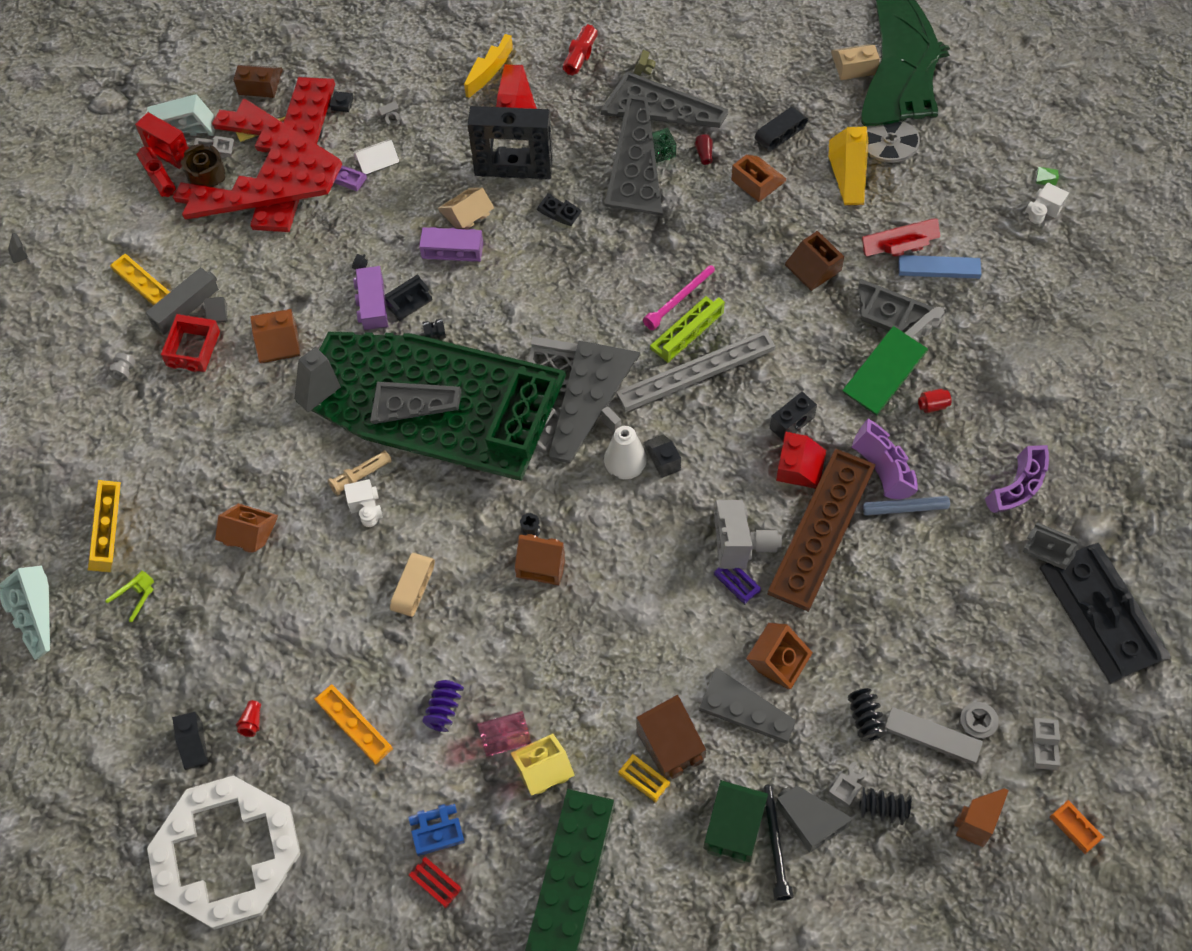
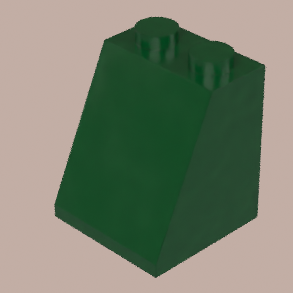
M720 780L703 849L713 856L720 857L721 855L731 857V860L744 864L746 861L750 863L768 793Z

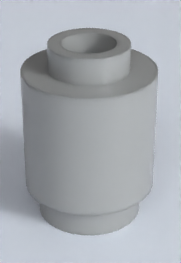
M756 530V532H750L752 550L756 552H777V548L782 547V535H777V530Z

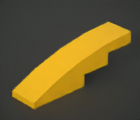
M504 34L498 47L491 45L485 59L477 57L464 83L466 97L470 98L483 88L505 63L513 49L512 35Z

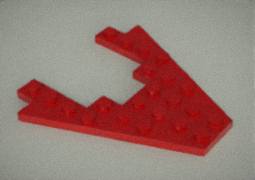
M243 99L236 112L219 109L212 125L214 129L259 136L255 144L256 150L269 154L257 178L239 176L232 190L180 182L173 195V199L175 202L187 204L182 215L184 219H193L328 195L343 164L338 157L253 103Z

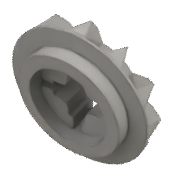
M982 702L970 703L964 707L960 715V725L963 726L965 733L972 735L973 738L985 739L993 735L997 730L998 716L995 710L988 704ZM985 715L984 721L982 722L984 726H982L981 724L973 726L975 721L974 717L980 718Z

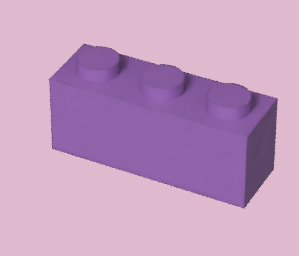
M422 227L419 246L421 258L481 262L483 249L482 230Z
M380 266L356 269L357 277L353 278L355 290H358V294H355L356 305L360 306V310L357 311L358 323H362L364 330L388 327L384 283Z

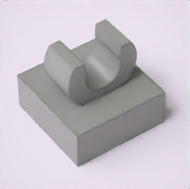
M394 101L378 108L377 114L380 119L384 118L386 125H390L389 116H393L396 122L399 121L397 102Z

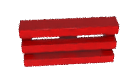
M424 857L420 865L418 864L415 867L416 869L409 874L413 881L445 909L462 890L457 883L427 857ZM428 866L434 873H436L449 886H451L454 889V891L450 892L444 885H442L424 868ZM420 873L424 875L438 889H440L445 895H447L448 898L444 900L424 881H422L418 877V875Z

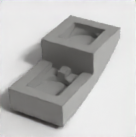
M215 136L214 140L195 137L194 145L214 146L219 151L221 158L232 155L234 139Z
M1034 718L1033 762L1036 769L1059 770L1058 744L1060 742L1058 720Z

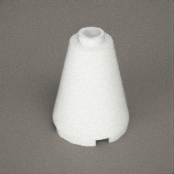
M621 426L616 429L604 455L607 471L611 475L614 474L623 480L639 476L647 463L646 452L636 432L629 426Z

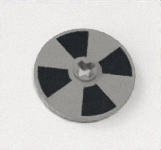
M904 121L867 127L868 155L875 160L888 163L904 161L912 157L919 148L920 136L917 130Z

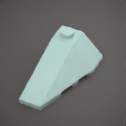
M42 566L18 568L0 583V600L6 613L10 612L12 614L14 627L21 629L23 633L22 640L34 660L50 651L49 585Z

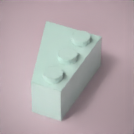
M197 94L147 107V112L176 127L183 133H190V136H197V133H208V136H214L215 129L212 125L215 115Z

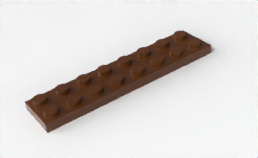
M835 448L769 587L767 595L807 612L810 611L876 464Z

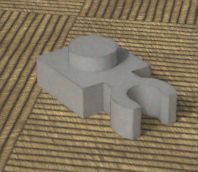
M855 762L850 764L848 776L841 773L828 793L829 796L848 808L862 788V785L857 782L862 781L867 773L866 769L861 774L854 773Z

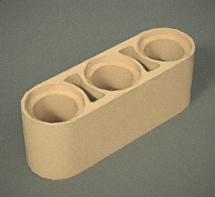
M417 553L410 555L392 597L391 611L410 617L415 615L433 572L435 559Z

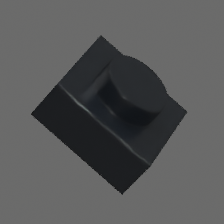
M334 91L330 103L331 110L350 112L354 99L353 93Z

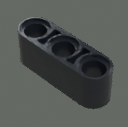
M792 106L762 126L756 132L754 138L765 149L772 151L800 132L808 123V118Z

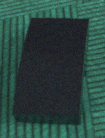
M547 193L537 207V211L543 215L569 226L574 224L582 212L581 209L569 201L565 200L563 203Z

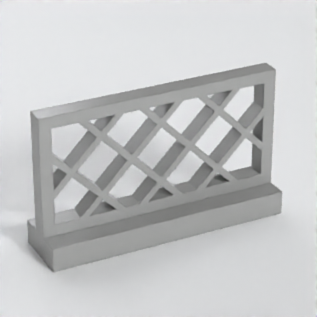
M532 337V347L528 362L535 363V354L544 355L547 359L540 365L547 366L550 364L553 368H556L553 361L558 358H564L567 364L559 369L566 370L569 367L572 368L578 344ZM564 379L559 393L565 394L566 388L563 387H567L568 380Z

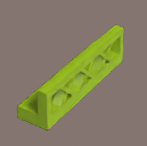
M705 296L650 345V349L669 363L724 314L725 301L718 297L713 302ZM707 304L708 307L701 312V308ZM690 318H694V319L687 325V321H688ZM675 331H680L678 334H676V335L673 337V333H674ZM662 343H666L662 350L658 347Z

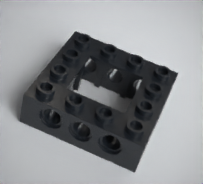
M470 106L467 125L475 176L541 180L552 178L553 150L550 109ZM494 139L529 140V148H506L502 146L493 151Z

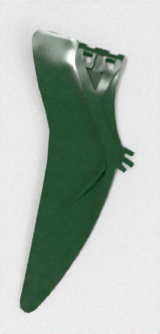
M875 0L882 41V56L862 107L861 123L864 126H877L904 121L907 118L912 120L924 119L927 116L937 118L938 107L933 92V75L938 60L950 56L948 52L950 47L944 45L942 41H937L929 20L916 0Z

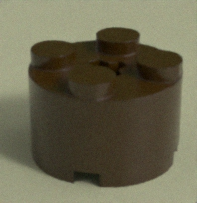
M197 144L184 152L181 164L190 184L214 187L225 180V168L219 151L214 146L210 145L208 147L203 144Z

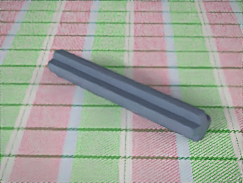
M948 496L865 502L863 503L864 515L948 509L950 507V499Z

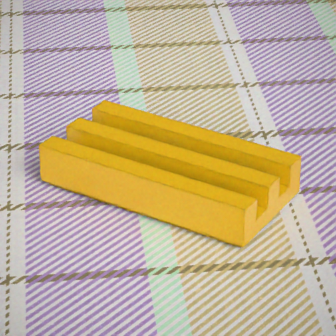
M634 754L618 771V775L655 803L665 792V789L670 786V781ZM635 763L662 784L661 787L631 766V764ZM626 770L630 771L632 774H634L636 777H638L640 780H642L644 783H646L648 786L654 789L656 793L652 792L650 789H648L646 786L640 783L637 779H635L633 776L627 773Z

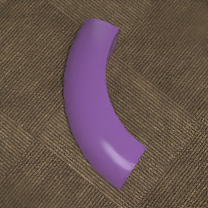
M867 419L857 432L851 448L859 452L869 462L876 464L875 470L883 484L885 497L900 500L909 498L918 491L915 471H910L907 464L909 460L900 446L895 447L888 439L890 435L872 420Z
M1047 445L1027 446L1017 456L1018 469L1014 482L1007 487L994 489L985 498L987 507L991 512L998 513L1016 508L1036 494L1043 484L1045 473L1048 471L1049 452Z

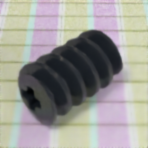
M869 688L860 689L848 695V701L851 702L850 709L854 711L852 717L856 720L855 727L859 729L857 735L861 738L860 741L862 742L877 740L888 734V730H880V727L886 723L885 721L877 720L883 716V713L875 712L881 705L880 703L872 702L878 699V695L870 694L872 690Z
M862 787L859 804L861 818H864L867 812H870L871 820H874L876 815L880 814V819L883 822L888 815L890 823H894L896 817H899L900 825H903L910 816L912 796L909 795L905 801L903 794L899 793L895 799L894 793L889 792L885 798L883 790H880L877 796H875L873 788H870L866 794L865 788Z

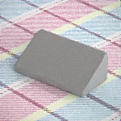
M554 408L551 410L536 446V449L543 453H546L553 443L560 415Z

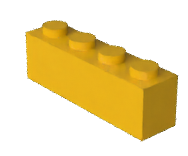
M98 480L87 569L89 571L111 572L121 482Z

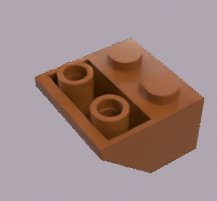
M746 154L732 165L731 181L758 202L786 182L787 179L759 156Z
M532 534L519 535L515 562L516 577L559 586L565 566L564 543L553 538L548 540L541 539Z

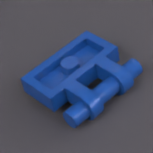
M442 804L437 809L427 812L421 810L416 815L408 817L410 826L420 824L421 827L411 831L417 856L465 843L459 818L449 820L448 815L457 813L455 804L448 806ZM441 818L442 822L428 826L427 821Z

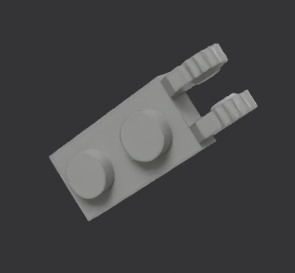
M938 306L932 309L906 331L905 334L919 342L922 336L926 337L933 328H937L942 323L945 314L943 307Z

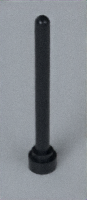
M767 784L764 786L763 791L768 793L766 812L777 881L774 884L773 895L775 901H787L794 898L793 888L786 881L772 786Z

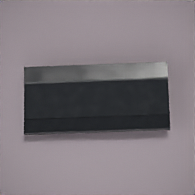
M1099 543L1077 550L1075 557L1065 570L1050 563L1040 566L1039 569L1110 684L1171 658V655Z

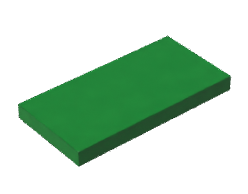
M893 326L842 390L843 393L877 416L928 352V348Z

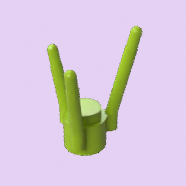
M141 570L129 583L113 593L105 602L109 603L115 600L131 587L139 594L144 592L129 618V622H133L149 594L154 591L151 587L154 580Z

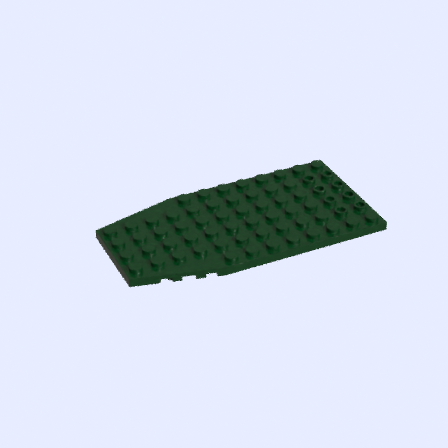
M328 332L319 351L328 358L341 388L311 411L366 441L522 481L566 377V373L564 370L412 333H403V335H394V333L374 335L373 332H365V334L359 335L354 332ZM377 382L456 386L462 390L458 410L372 424L370 421Z

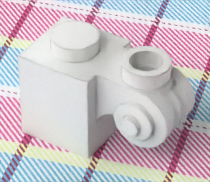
M1047 183L1043 189L1040 188L1034 198L1036 201H1031L1025 210L1029 214L1030 221L1040 224L1044 221L1046 214L1056 218L1064 207L1069 192L1050 183Z
M370 479L344 485L351 514L359 512L361 522L365 527L376 525L378 519L383 518L380 505L376 506L375 502L376 499H379L376 486L372 487Z

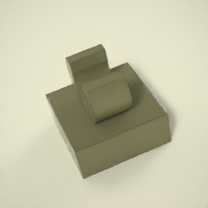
M642 50L637 59L633 74L640 76L642 71L645 74H651L656 62L648 59L650 52Z

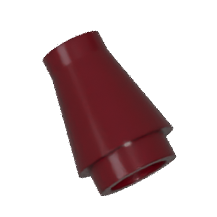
M706 134L697 136L694 146L701 164L709 165L713 162V140Z

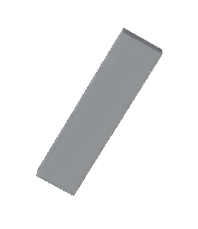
M894 707L890 711L884 730H888L892 734L973 765L977 762L983 743L981 740Z

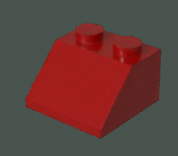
M786 432L776 481L816 489L821 480L826 450L806 435Z

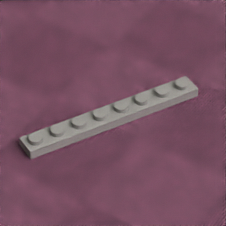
M765 330L616 392V396L624 411L627 412L775 351V344Z

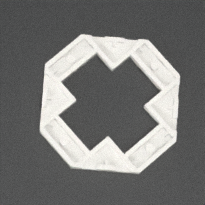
M235 776L186 789L147 847L155 895L214 930L263 915L268 907L267 904L274 893H277L287 877V872L301 854L290 806ZM239 801L241 817L244 823L267 817L275 859L251 866L256 889L209 903L206 882L204 880L181 887L174 843L197 837L193 814Z

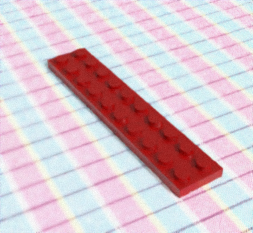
M298 77L283 122L316 144L335 87L334 79ZM299 200L256 207L250 224L252 230L290 232Z

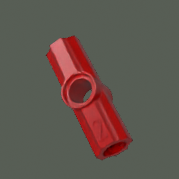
M587 24L583 26L577 39L571 41L569 54L563 63V70L568 75L578 74L584 60L589 59L592 45L598 35V30L593 25Z
M144 146L140 148L136 156L147 172L150 181L154 184L161 197L172 196L176 187L165 171L162 162L157 158L151 147Z

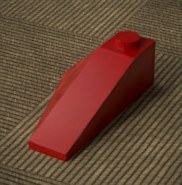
M504 64L496 107L537 109L523 65Z

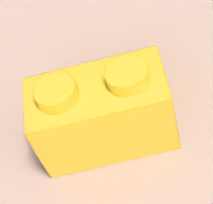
M554 734L511 752L514 763L531 796L541 794L547 788L565 783L569 778L575 776L566 751Z

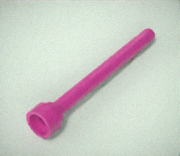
M712 265L708 266L657 312L648 313L643 318L644 325L654 331L660 325L661 318L715 271V267Z

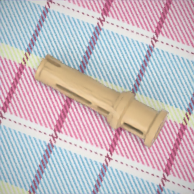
M384 450L352 470L345 469L343 474L336 478H329V486L334 494L339 496L345 490L344 485L359 481L384 465L391 463L392 460L387 451Z

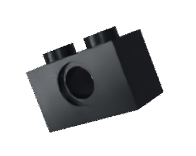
M801 391L771 415L769 429L784 442L786 432L796 433L815 418L817 404Z

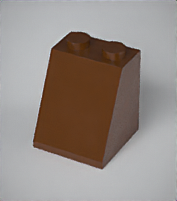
M678 695L636 717V733L664 778H677L684 772V769L689 766L696 767L706 758V748Z

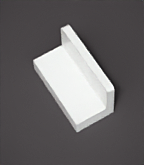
M390 139L353 152L355 159L359 162L362 173L365 174L399 162L393 142Z

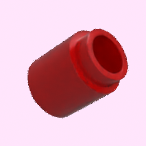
M943 389L922 392L918 398V406L925 413L945 410L952 403L950 392Z

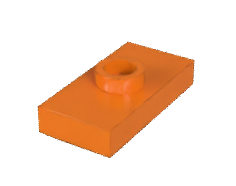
M1069 800L1050 816V819L1084 854L1088 853L1104 838Z

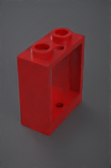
M147 112L135 124L143 145L151 147L156 156L180 169L182 167L181 159L183 160L184 152L189 148L183 132Z
M176 314L161 352L165 365L173 369L182 368L191 372H205L220 334L216 320ZM184 333L206 336L198 358L176 355Z

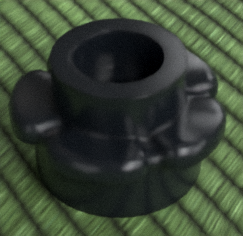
M365 254L356 255L352 269L366 268L368 260L365 259Z

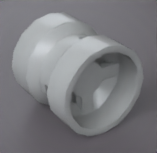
M118 352L113 359L114 364L110 365L108 369V374L114 379L126 381L130 375L129 370L135 364V359L128 354Z

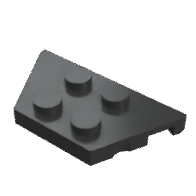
M863 279L859 280L861 321L886 331H890L895 326L902 332H906L925 314L934 309L932 306Z

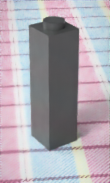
M200 267L145 312L150 323L165 335L171 330L176 314L188 316L204 302L205 298H209L219 290L215 275L210 271L206 272Z

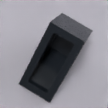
M660 435L644 442L661 478L681 471V456L671 439L665 435Z
M196 711L172 717L175 740L184 769L207 765L208 757L203 723Z

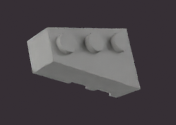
M716 500L714 520L719 568L746 569L748 560L752 559V542L747 523L748 512L747 509H744L743 500Z

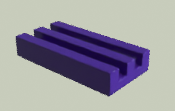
M718 568L715 570L714 576L744 605L761 591V588L741 568L732 570L753 589L752 591L728 569ZM721 572L727 575L746 594V596Z

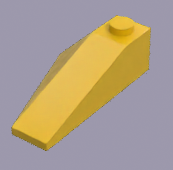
M847 127L829 140L828 158L832 165L844 205H864L868 156L867 127Z

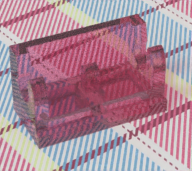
M523 711L477 724L486 757L531 744Z

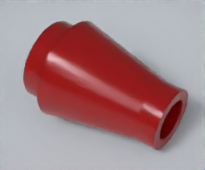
M254 700L248 701L245 710L236 724L237 732L240 735L254 737L259 731L261 708L259 702Z

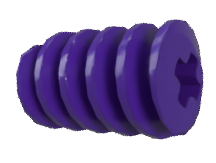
M441 680L434 684L435 690L432 691V698L428 702L430 707H427L425 711L426 716L423 717L422 721L430 729L449 732L444 726L453 724L447 717H454L456 715L450 708H458V704L453 699H461V695L456 693V691H463L464 687L450 680Z

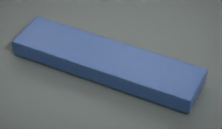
M900 255L898 258L899 276L980 279L981 260L980 258Z

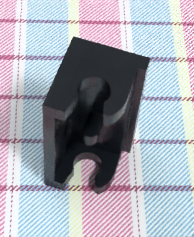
M418 274L384 295L387 307L399 321L433 300L428 292L430 289Z

